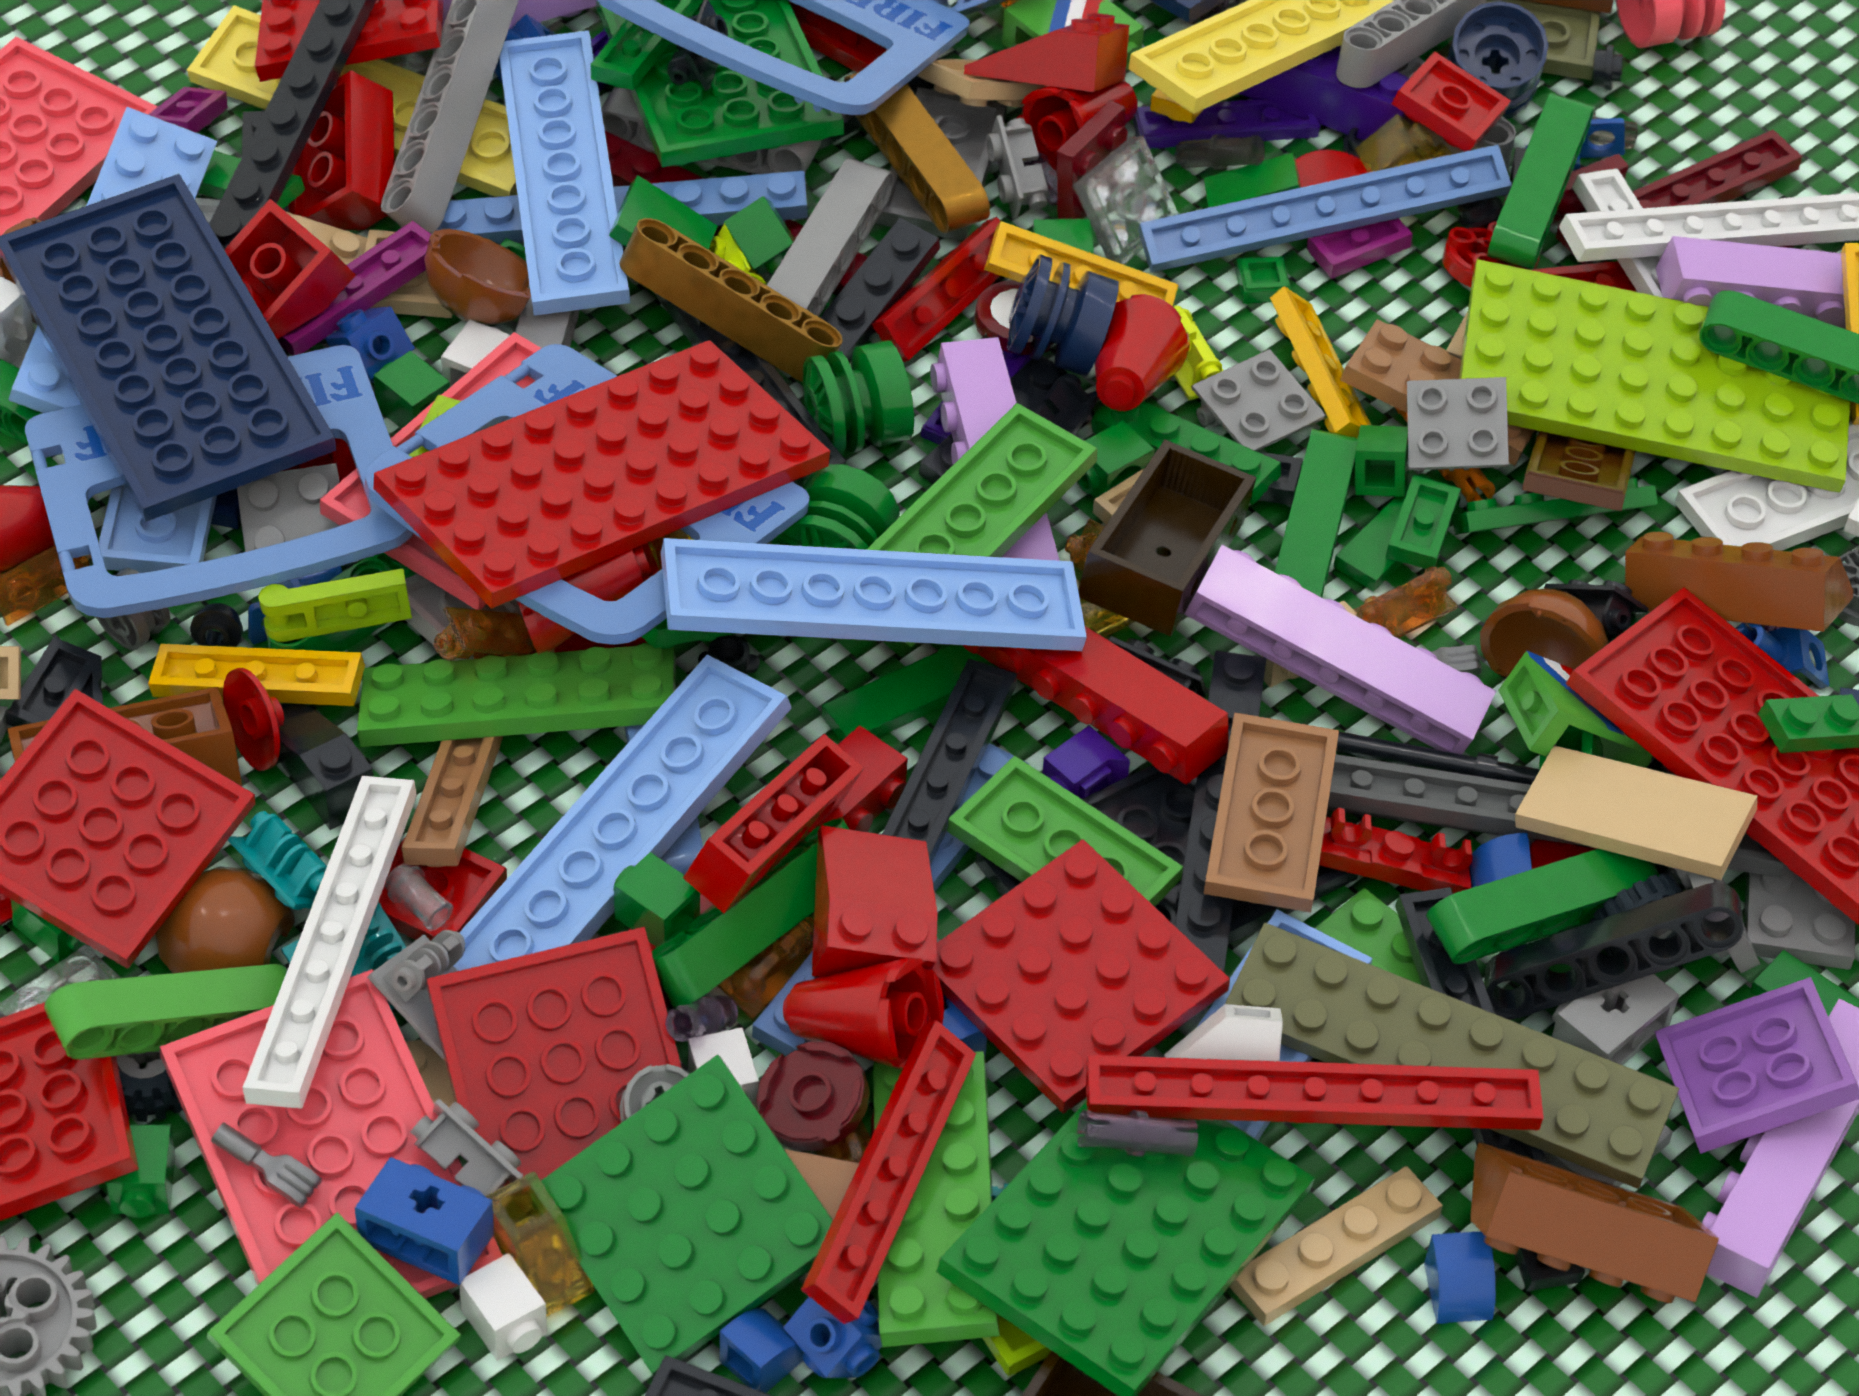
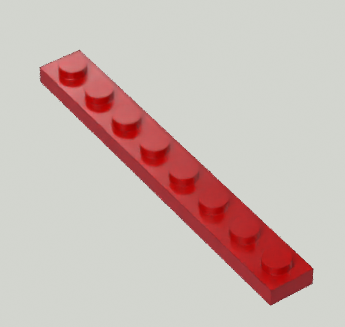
M1088 1055L1085 1066L1087 1116L1540 1130L1544 1119L1539 1071L1533 1069Z

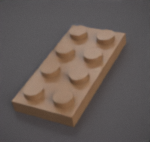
M1377 319L1347 363L1340 381L1408 413L1407 381L1459 379L1461 360L1450 355L1442 347L1430 345L1407 334L1399 326L1387 324ZM1508 425V455L1510 464L1516 466L1536 430Z
M1234 712L1203 894L1311 913L1339 730Z

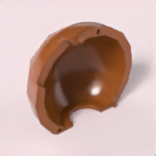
M454 229L435 230L429 237L424 262L429 287L442 307L462 321L468 322L473 320L486 326L511 322L521 315L531 297V292L528 288L527 262L489 239L466 231Z
M1548 588L1528 590L1501 602L1488 617L1480 631L1481 651L1496 674L1508 677L1526 650L1575 669L1608 644L1602 623L1581 600L1566 592Z
M220 866L204 871L156 932L155 938L160 959L172 973L268 965L278 937L280 935L287 937L295 923L293 909L287 907L276 898V890L264 878L248 869Z

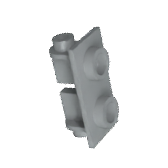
M997 115L992 133L988 134L986 138L987 151L991 162L997 161L1001 176H998L997 183L1001 202L1009 204L1012 219H1017L1021 205L1028 204L1032 210L1043 208L1047 205L1046 198L1050 193L1042 165L1037 164L1024 167L1023 162L1038 160L1039 157L1032 127L1026 124L1023 118L1013 119L1007 123V127H1004L1002 115Z
M438 1098L434 1104L433 1112L439 1117L433 1122L425 1115L410 1131L418 1139L415 1145L421 1148L444 1170L459 1155L467 1161L466 1165L453 1179L461 1186L473 1187L485 1197L493 1200V1209H496L510 1194L503 1186L504 1183L509 1180L516 1188L521 1184L524 1176L517 1170L522 1164L521 1161L501 1142L496 1140L490 1146L474 1130L479 1126V1123L460 1104L453 1102L448 1107Z

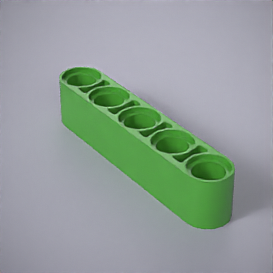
M268 964L76 982L67 984L52 993L45 1001L44 1009L67 1056L72 1059L160 1051V1046L274 1005L287 969L281 964Z

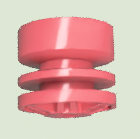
M1616 0L1618 17L1623 31L1630 42L1638 48L1670 43L1676 37L1680 40L1695 38L1696 36L1716 34L1722 26L1725 14V0Z

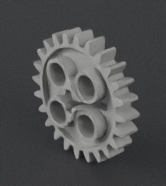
M0 1236V1396H25L30 1393L34 1396H47L45 1385L49 1382L58 1387L66 1388L68 1385L64 1368L82 1370L83 1363L79 1351H91L93 1349L90 1331L97 1329L95 1313L92 1310L95 1308L91 1289L86 1287L82 1270L73 1272L68 1255L54 1261L50 1244H45L33 1254L29 1238L24 1237L16 1249L13 1250L8 1249L5 1237ZM11 1283H14L12 1288L10 1289L9 1295L7 1293V1296L5 1298L8 1286ZM35 1302H46L36 1308H27ZM5 1309H6L7 1317H3L4 1312H5ZM17 1352H28L20 1358H8Z

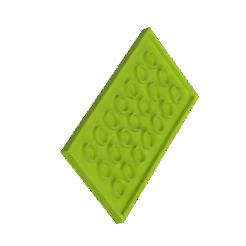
M1477 259L1472 276L1459 379L1506 377L1508 425L1838 493L1841 492L1846 481L1850 401L1707 350L1702 345L1699 334L1709 308L1708 306L1684 303L1683 301Z

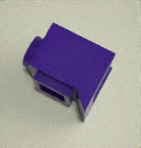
M1089 725L1044 757L1042 774L1082 799L1128 777L1130 759Z

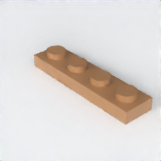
M503 736L441 741L402 845L405 865H427L429 867L458 866Z

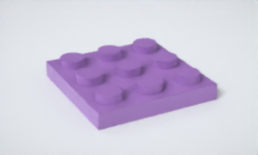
M1811 977L1654 1031L1674 1086L1679 1088L1678 1096L1700 1154L1859 1099L1857 1081Z

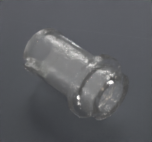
M407 863L401 864L388 875L385 881L389 899L394 903H402L423 922V925L429 931L436 930L449 919L453 912V905L448 900H445L424 879L425 874L420 867H411Z

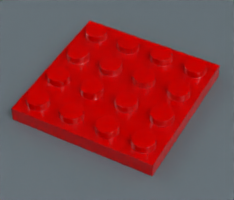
M74 689L0 780V893L128 969L256 804L255 794L77 689Z
M1084 839L937 942L936 963L932 968L939 978L942 993L1063 1114L1086 1097L1085 1066L1088 1055L1140 1057L1228 992L1230 978Z
M645 927L426 979V987L455 1102L465 1108L477 1120L479 1126L474 1131L490 1146L496 1140L501 1142L522 1163L517 1168L524 1176L521 1184L516 1188L507 1180L503 1185L509 1192L533 1187L621 1124L619 1105L626 1086L637 1072L650 1065L661 1066L670 1064L682 1068Z
M45 1002L0 1018V1221L139 1170L116 1056L89 1059H72L68 1057L44 1009Z

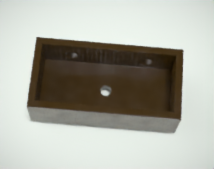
M1164 440L1089 549L1078 590L1079 598L1171 637L1184 617L1190 602L1221 545L1229 547L1243 525L1257 477Z

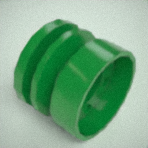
M885 340L855 347L852 353L851 366L842 351L829 352L827 359L823 355L806 357L803 364L802 377L805 408L841 455H843L845 448L849 452L861 451L865 444V431L874 446L878 447L911 439L914 433L915 418L909 379L901 356L891 341Z
M829 464L828 467L811 473L804 478L800 487L806 490L809 495L808 512L772 540V544L866 550L900 517V509L894 495L880 480L861 469L844 464Z

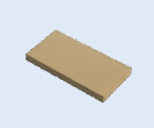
M1554 745L1515 813L1516 828L1721 880L1757 811V795Z

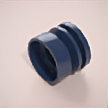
M1495 1L1480 4L1465 13L1455 28L1447 60L1511 100L1502 116L1505 119H1509L1526 109L1535 96L1546 62L1549 44L1545 28L1533 13L1518 4Z
M1040 254L1033 262L1028 274L1022 279L1015 295L1009 316L1007 350L1021 354L1031 335L1033 338L1029 358L1039 360L1049 343L1052 342L1056 344L1054 366L1087 376L1092 370L1105 340L1117 300L1119 281L1086 271L1076 288H1070L1071 265L1061 262L1052 281H1050L1052 258Z

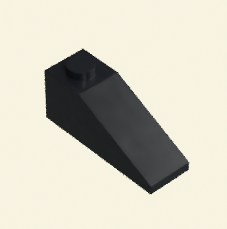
M294 703L282 704L284 724L280 727V753L278 761L329 830L344 824L361 777H373V768L343 730L310 706Z

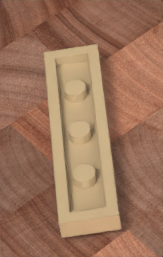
M1405 1166L1252 1260L1229 1287L1263 1326H1266L1438 1219L1443 1205L1417 1176Z

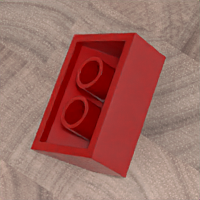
M352 70L338 78L292 172L294 175L301 176L305 191L289 204V213L342 230H364L388 216L382 211L381 202L395 162L393 91Z

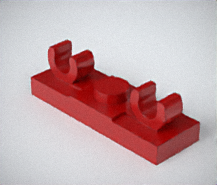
M1338 807L1332 813L1331 818L1326 817L1319 865L1421 891L1450 887L1454 894L1471 888L1469 866L1473 859L1471 840L1465 839L1457 850L1446 847L1444 833H1437L1432 838L1431 843L1399 831L1374 827L1371 823V815L1364 814L1358 825L1345 822V809Z

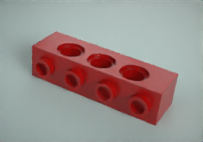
M823 734L708 838L683 879L725 914L839 807L865 768L827 735Z

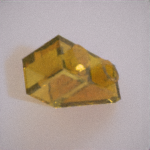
M1399 114L1395 115L1355 148L1368 173L1452 155V152L1442 142L1435 146L1432 137L1420 123H1415L1412 126Z
M534 1171L485 1196L493 1200V1236L502 1256L510 1253L546 1303V1317L594 1292L592 1282L580 1265L582 1258L565 1218Z

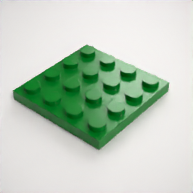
M718 1054L530 1188L654 1376L665 1355L682 1361L720 1334V1331L735 1318L756 1308L809 1270L833 1221L806 1179Z

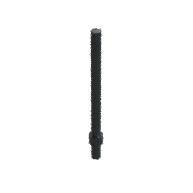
M1340 731L1336 752L1529 785H1532L1539 772L1537 768L1498 761L1499 756L1478 752L1477 757Z

